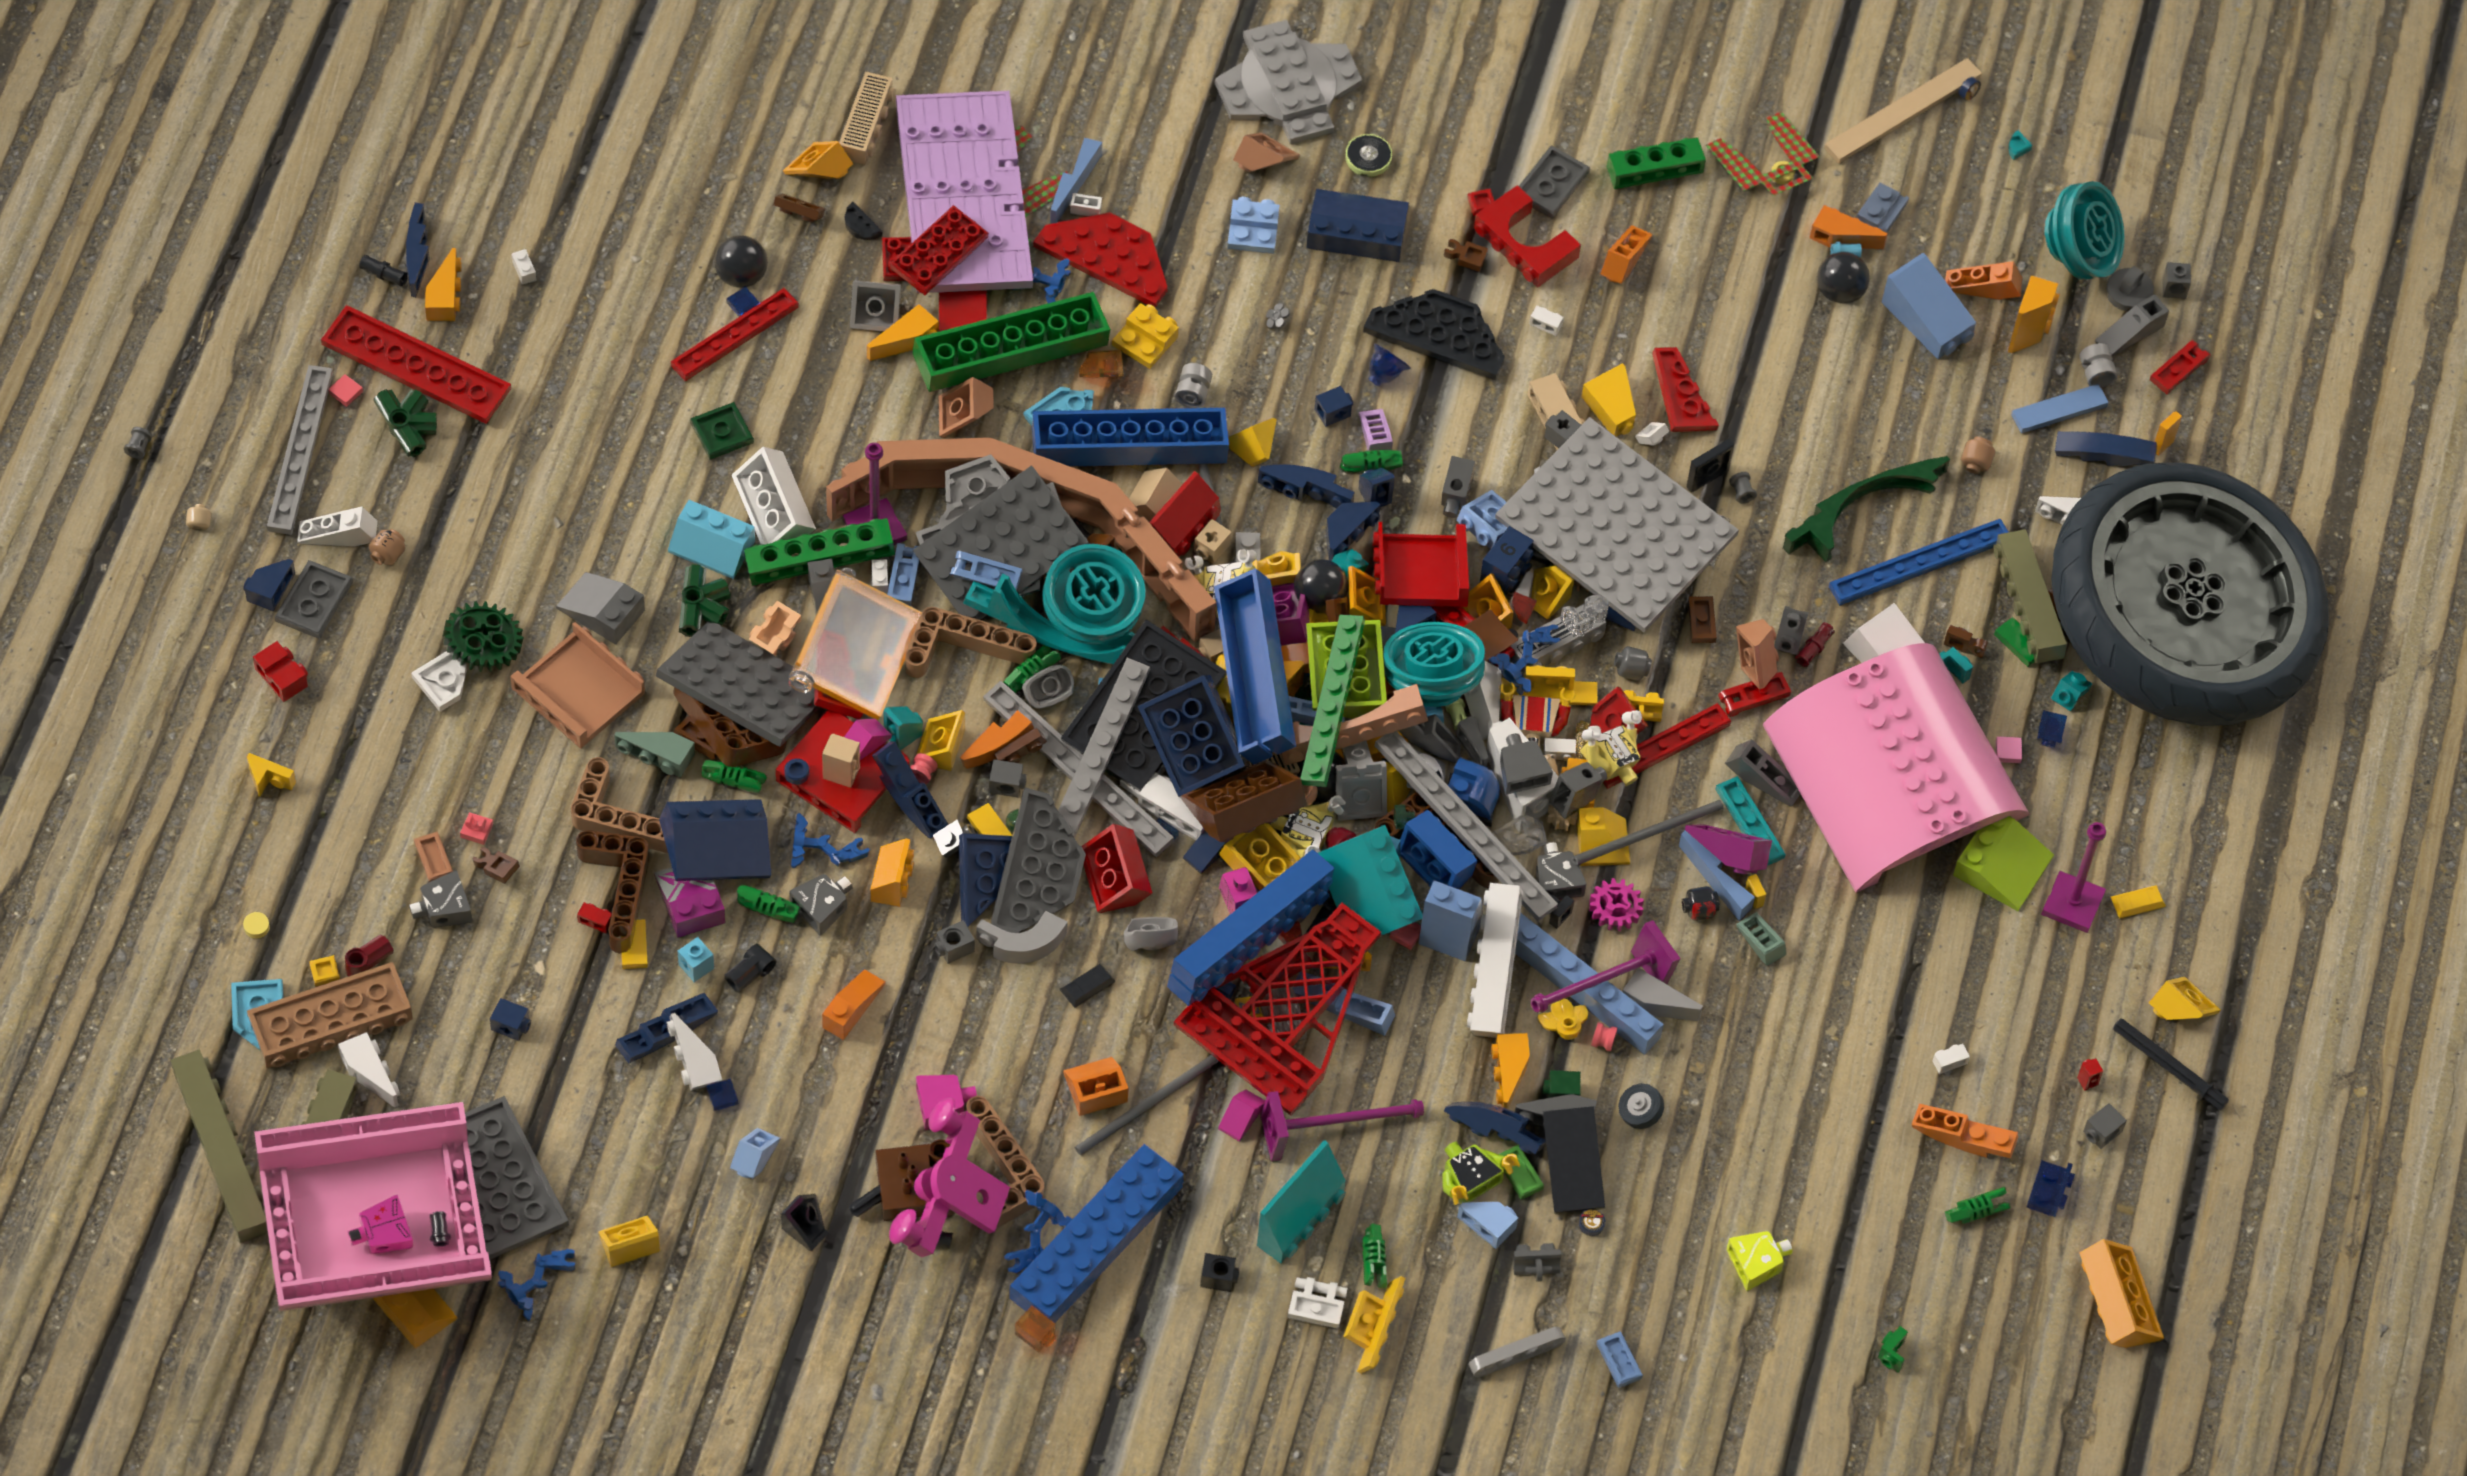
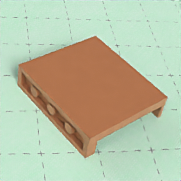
M574 622L572 624L573 632L524 674L517 670L510 677L512 689L581 749L645 694V681L638 672L631 671L621 657H615L606 644L595 640L586 627H580Z

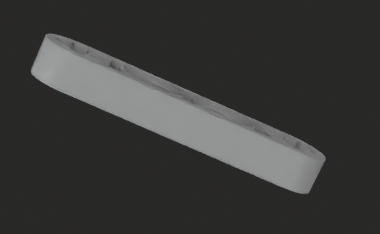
M1552 1327L1479 1355L1469 1362V1367L1474 1377H1482L1555 1349L1562 1345L1566 1338L1560 1327Z

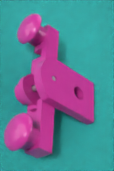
M953 1098L941 1100L934 1107L929 1117L930 1130L932 1132L941 1130L948 1136L945 1142L951 1144V1146L945 1149L943 1158L934 1167L923 1170L915 1180L914 1189L917 1196L927 1202L921 1220L916 1223V1212L912 1209H907L894 1219L889 1230V1238L893 1244L902 1242L908 1246V1250L921 1258L934 1254L949 1209L988 1234L995 1232L1010 1189L1008 1185L967 1160L980 1119L968 1111L956 1112V1102ZM977 1192H980L983 1196L982 1204L977 1200Z

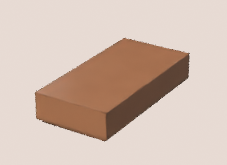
M438 831L414 839L415 847L429 882L453 872Z

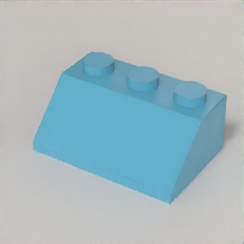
M688 500L677 519L668 552L734 579L746 559L744 549L750 548L755 543V526Z

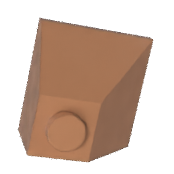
M1261 132L1244 135L1233 160L1239 163L1238 166L1241 169L1251 172L1299 159L1300 154Z
M972 377L939 395V436L944 438L994 408L993 388Z

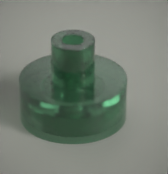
M1405 804L1394 805L1395 830L1404 829L1406 822L1415 818V811L1406 812Z

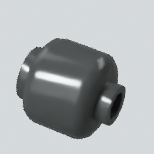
M1626 646L1621 653H1616L1614 666L1617 667L1619 676L1639 681L1643 677H1647L1650 672L1652 659L1649 658L1647 651Z

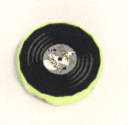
M1364 134L1357 136L1349 142L1346 148V163L1353 172L1359 175L1361 173L1367 175V177L1381 175L1389 168L1392 161V149L1389 143L1376 135Z

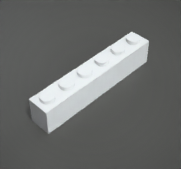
M1490 883L1489 890H1486L1484 894V905H1487L1486 915L1481 917V930H1484L1483 939L1478 940L1477 946L1480 962L1479 964L1476 963L1474 968V978L1477 979L1476 988H1472L1471 1003H1474L1473 1013L1469 1012L1467 1027L1470 1028L1474 1036L1497 1038V1034H1504L1523 898V891L1518 885Z

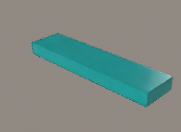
M1734 777L1716 785L1715 790L1742 833L1772 840L1767 866L1784 859L1786 855L1739 777Z

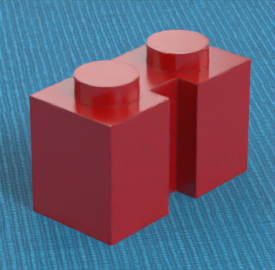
M276 641L254 655L253 661L255 670L279 698L285 702L308 687V672L301 663L297 664L295 661H292L294 656L288 647L285 646L283 648Z

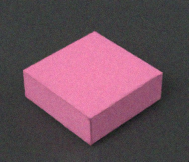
M1997 736L1996 755L2000 762L2021 763V738Z

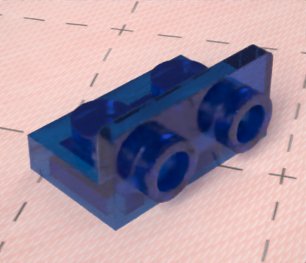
M2042 1160L2026 1208L2052 1217H2056L2058 1209L2064 1210L2068 1198L2064 1191L2066 1187L2071 1188L2075 1176L2074 1173H2071L2073 1164L2068 1162L2067 1167L2064 1168Z

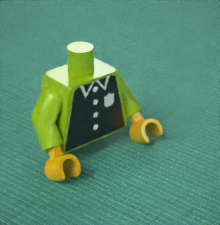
M1456 1141L1452 1142L1444 1150L1450 1159L1446 1161L1442 1174L1443 1192L1453 1199L1454 1205L1459 1204V1202L1460 1204L1462 1202H1471L1501 1184L1505 1169L1508 1174H1512V1166L1520 1167L1518 1158L1515 1154L1498 1155L1486 1149H1480L1477 1145H1472L1463 1150Z

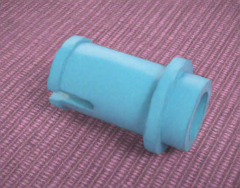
M1836 242V244L1831 245V254L1850 252L1861 257V244H1840V242Z

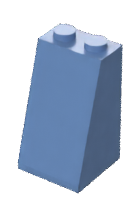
M1924 253L1887 277L1882 303L1937 359L1945 354L1950 355L1958 345L1967 343L1973 338L1976 321Z
M1433 881L1425 899L1419 944L1466 961L1481 927V917L1483 915L1482 899L1451 886Z

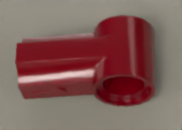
M380 934L362 947L352 948L346 953L345 971L348 977L371 969L394 953V949L385 935ZM357 962H358V963H361L360 965H356V966H355V965H352L353 963H357Z

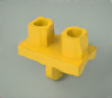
M1624 691L1636 710L1641 712L1644 720L1661 722L1664 699L1660 698L1658 693L1649 692L1646 694V697L1636 696L1634 691Z

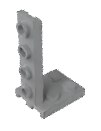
M1345 717V721L1352 720L1351 718ZM1367 740L1341 748L1346 765H1336V795L1341 796L1346 804L1340 805L1344 812L1342 815H1337L1338 821L1385 816L1387 814L1386 762L1372 761Z

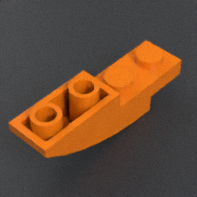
M1920 1103L1912 1122L1914 1129L1939 1142L1986 1158L1989 1153L2011 1158L2018 1140V1132L1970 1121L1966 1114Z

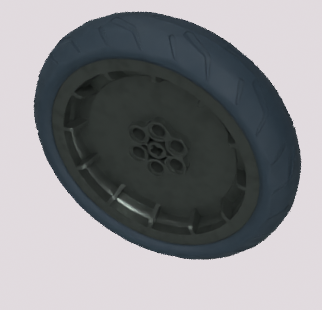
M2143 464L2118 472L2092 487L2071 509L2060 530L2053 553L2051 580L2053 596L2061 624L2072 646L2086 666L2105 685L2131 704L2164 719L2191 725H2233L2262 717L2292 698L2312 675L2323 652L2329 627L2328 594L2322 571L2306 538L2303 537L2301 531L2287 514L2271 499L2249 484L2218 470L2195 464Z

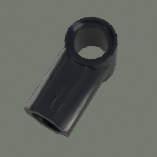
M754 944L744 954L743 960L725 974V980L734 991L741 992L757 977L768 975L776 966L777 960L760 944Z

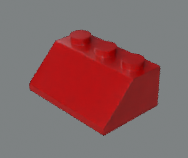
M1194 471L1149 523L1179 558L1189 551L1191 543L1212 519L1215 521L1220 515L1219 497L1203 478Z
M1112 824L1081 846L1086 853L1083 865L1097 912L1103 913L1135 906L1152 894L1133 829Z

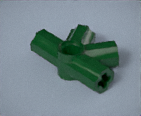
M392 389L382 390L374 397V403L387 422L391 435L396 437L408 457L420 455L426 449V444L420 434L436 435L437 413H421L428 404V398L416 389L410 390L401 403Z
M697 564L685 567L679 621V633H682L685 637H692L700 630L701 619L722 626L729 614V609L719 604V602L731 597L725 579L720 578L705 584L706 569Z

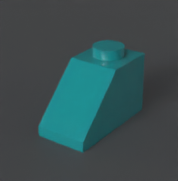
M907 706L887 707L884 709V728L892 735L889 741L896 742L900 750L923 735V720L917 712L913 713Z

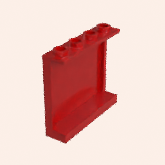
M1378 522V532H1373V546H1377V548H1374L1373 560L1378 562V564L1374 565V578H1379V580H1375V595H1379L1380 605L1468 607L1469 574L1466 524H1456L1455 535L1384 534L1382 522Z
M828 710L776 768V782L855 834L861 828L863 816L887 790L879 777L883 773L872 755L888 743H883L860 760V769L851 788L823 779L822 753L830 735L836 734L845 737L854 724L847 715ZM901 751L905 760L910 766V759H908L907 755ZM802 759L809 765V778L806 782L795 785L786 780L784 768L788 761Z

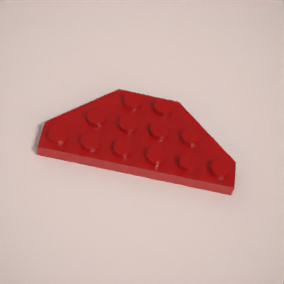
M1111 212L1047 224L1033 241V247L1060 261L1069 259L1070 266L1147 305H1152L1156 308L1167 293L1166 280L1151 233Z

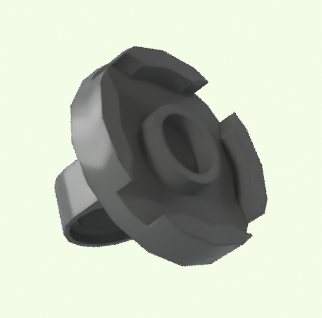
M2136 266L2119 269L2112 273L2107 281V298L2114 307L2122 311H2128V309H2132L2138 303L2153 296L2154 286L2151 279Z

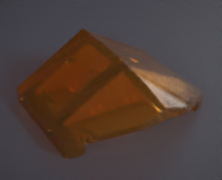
M1121 350L1088 352L1085 361L1079 368V377L1107 379L1123 378L1124 376Z

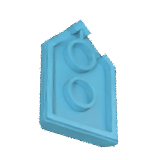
M1059 387L1024 411L1023 415L1032 426L1033 411L1092 410L1094 390L1084 389V391L1070 390L1067 387Z
M283 979L231 983L233 1030L259 1050L261 1049L247 1016V1010L283 999Z

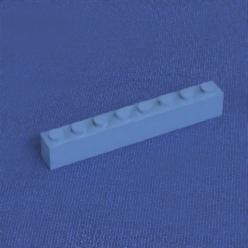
M1520 913L1515 954L1560 989L1598 974ZM1609 981L1570 996L1580 1005H1585L1590 1013L1608 1027H1617V1034L1644 1055L1661 1038L1664 1024Z

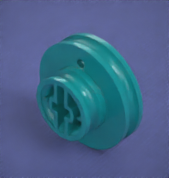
M2096 181L2071 184L2065 187L2057 198L2055 208L2048 213L2045 221L2044 233L2049 252L2055 260L2063 263L2066 269L2078 279L2088 280L2107 277L2118 268L2124 251L2125 232L2118 203L2110 190Z
M1100 544L1079 545L1062 553L1049 568L1043 588V605L1051 623L1068 638L1085 644H1106L1122 638L1136 625L1145 601V583L1136 564L1121 551Z
M1425 622L1411 625L1392 635L1384 646V673L1386 680L1396 690L1417 684L1424 706L1440 707L1457 701L1464 693L1476 687L1481 682L1485 673L1484 644L1475 633L1456 624Z

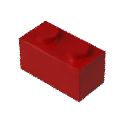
M584 902L577 913V921L607 933L612 913L607 909L602 910L592 903Z
M2097 1058L2087 1059L2081 1065L2077 1078L2084 1091L2099 1085L2103 1069Z

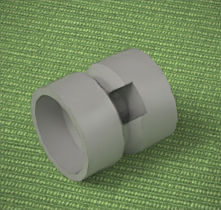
M2101 343L2093 344L2080 352L2079 357L2089 386L2099 384L2103 388L2117 380L2118 374L2114 363L2111 361L2112 356L2108 345Z
M1198 363L1185 364L1182 368L1180 382L1175 393L1177 402L1189 408L1202 407L1205 404L1208 388L1212 380L1213 374L1211 370Z

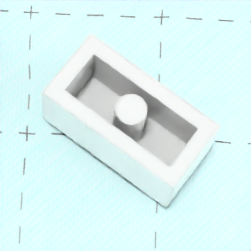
M1073 193L1070 214L1083 216L1100 214L1102 197Z
M526 249L512 253V262L522 285L536 281V272Z
M1536 306L1530 316L1529 325L1556 336L1562 327L1563 317L1548 311L1546 308Z
M887 559L872 560V587L883 593H888Z
M1545 738L1544 755L1550 754L1555 760L1568 761V758H1575L1576 740Z
M1963 1044L1953 1045L1947 1050L1937 1051L1934 1054L1933 1063L1938 1073L1941 1074L1968 1064L1970 1056Z

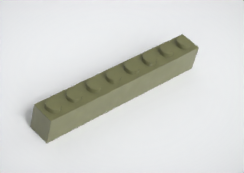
M199 1049L170 1059L174 1076L239 1242L242 1243L267 1234L265 1208H262L260 1204L263 1196L259 1186L254 1187L251 1179L255 1178L251 1165H245L243 1158L246 1157L244 1147L241 1142L236 1143L234 1136H237L238 1133L234 1122H228L226 1115L229 1114V1110L225 1100H219L218 1093H221L217 1079H211L209 1072L213 1070L208 1057L203 1058Z

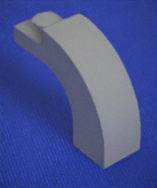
M1045 911L1032 929L1022 933H1010L981 919L977 925L976 939L987 947H993V958L1008 963H1029L1046 957L1060 945L1067 934V921Z

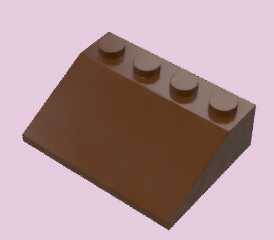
M1268 759L1181 795L1182 801L1208 835L1219 842L1231 841L1238 834L1252 832L1257 826L1264 823H1273L1279 817L1297 813L1300 808L1307 806L1301 778Z

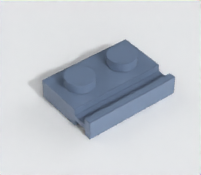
M1879 182L1857 214V218L1861 222L1880 228L1888 233L1908 204L1909 197H1903L1900 195V192Z

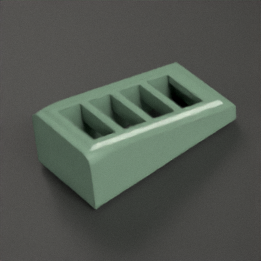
M1757 912L1736 924L1738 930L1766 966L1786 955V943ZM1756 924L1759 925L1758 927H1756L1755 929H1753V930H1751V931L1748 930L1749 928L1755 926Z

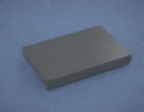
M1551 145L1520 183L1519 187L1533 199L1532 208L1553 219L1588 175L1590 167Z
M308 560L275 615V622L320 639L352 585L353 577Z

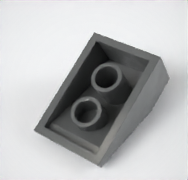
M585 572L558 603L556 609L616 645L645 611L644 595L625 583Z

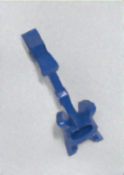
M1069 259L1057 263L1058 273H1054L1052 277L1042 274L1038 268L1033 267V282L1049 286L1044 288L1047 294L1045 296L1047 304L1056 301L1055 298L1064 287L1066 276L1071 274L1070 270H1065L1069 267Z
M1553 624L1540 627L1531 633L1525 630L1522 637L1524 642L1523 656L1515 664L1510 663L1509 655L1505 653L1489 658L1492 664L1498 665L1504 678L1517 687L1516 692L1518 695H1523L1524 691L1527 693L1531 691L1530 680L1522 678L1520 670L1524 666L1538 661V659L1532 658L1533 644H1555L1559 642L1560 638H1552L1550 635V631L1558 629V625Z
M797 814L793 841V858L791 861L792 868L799 866L804 861L803 855L805 851L803 847L821 849L830 857L831 862L838 867L840 862L849 861L851 863L864 859L869 855V848L864 850L857 848L863 844V838L855 839L838 851L828 843L830 835L821 836L819 839L805 837L808 822L802 814Z
M1030 1190L1025 1192L1027 1204L1038 1206L1037 1209L1041 1213L1034 1223L1024 1227L1025 1231H1030V1247L1009 1252L1004 1256L1008 1260L1015 1259V1265L1008 1268L1009 1272L1017 1273L1028 1267L1044 1250L1041 1247L1040 1232L1049 1218L1053 1225L1058 1224L1059 1226H1067L1072 1220L1069 1216L1064 1217L1063 1213L1047 1199H1042L1043 1195L1040 1192L1033 1193Z
M575 1250L552 1251V1254L542 1257L538 1253L534 1260L536 1268L533 1277L521 1285L518 1283L513 1284L512 1273L507 1271L498 1272V1277L501 1280L498 1281V1286L505 1288V1292L510 1300L519 1309L524 1311L523 1315L526 1320L529 1321L533 1313V1298H528L526 1293L534 1288L541 1289L547 1287V1281L542 1280L546 1268L566 1271L575 1270V1262L566 1261L567 1258H575Z

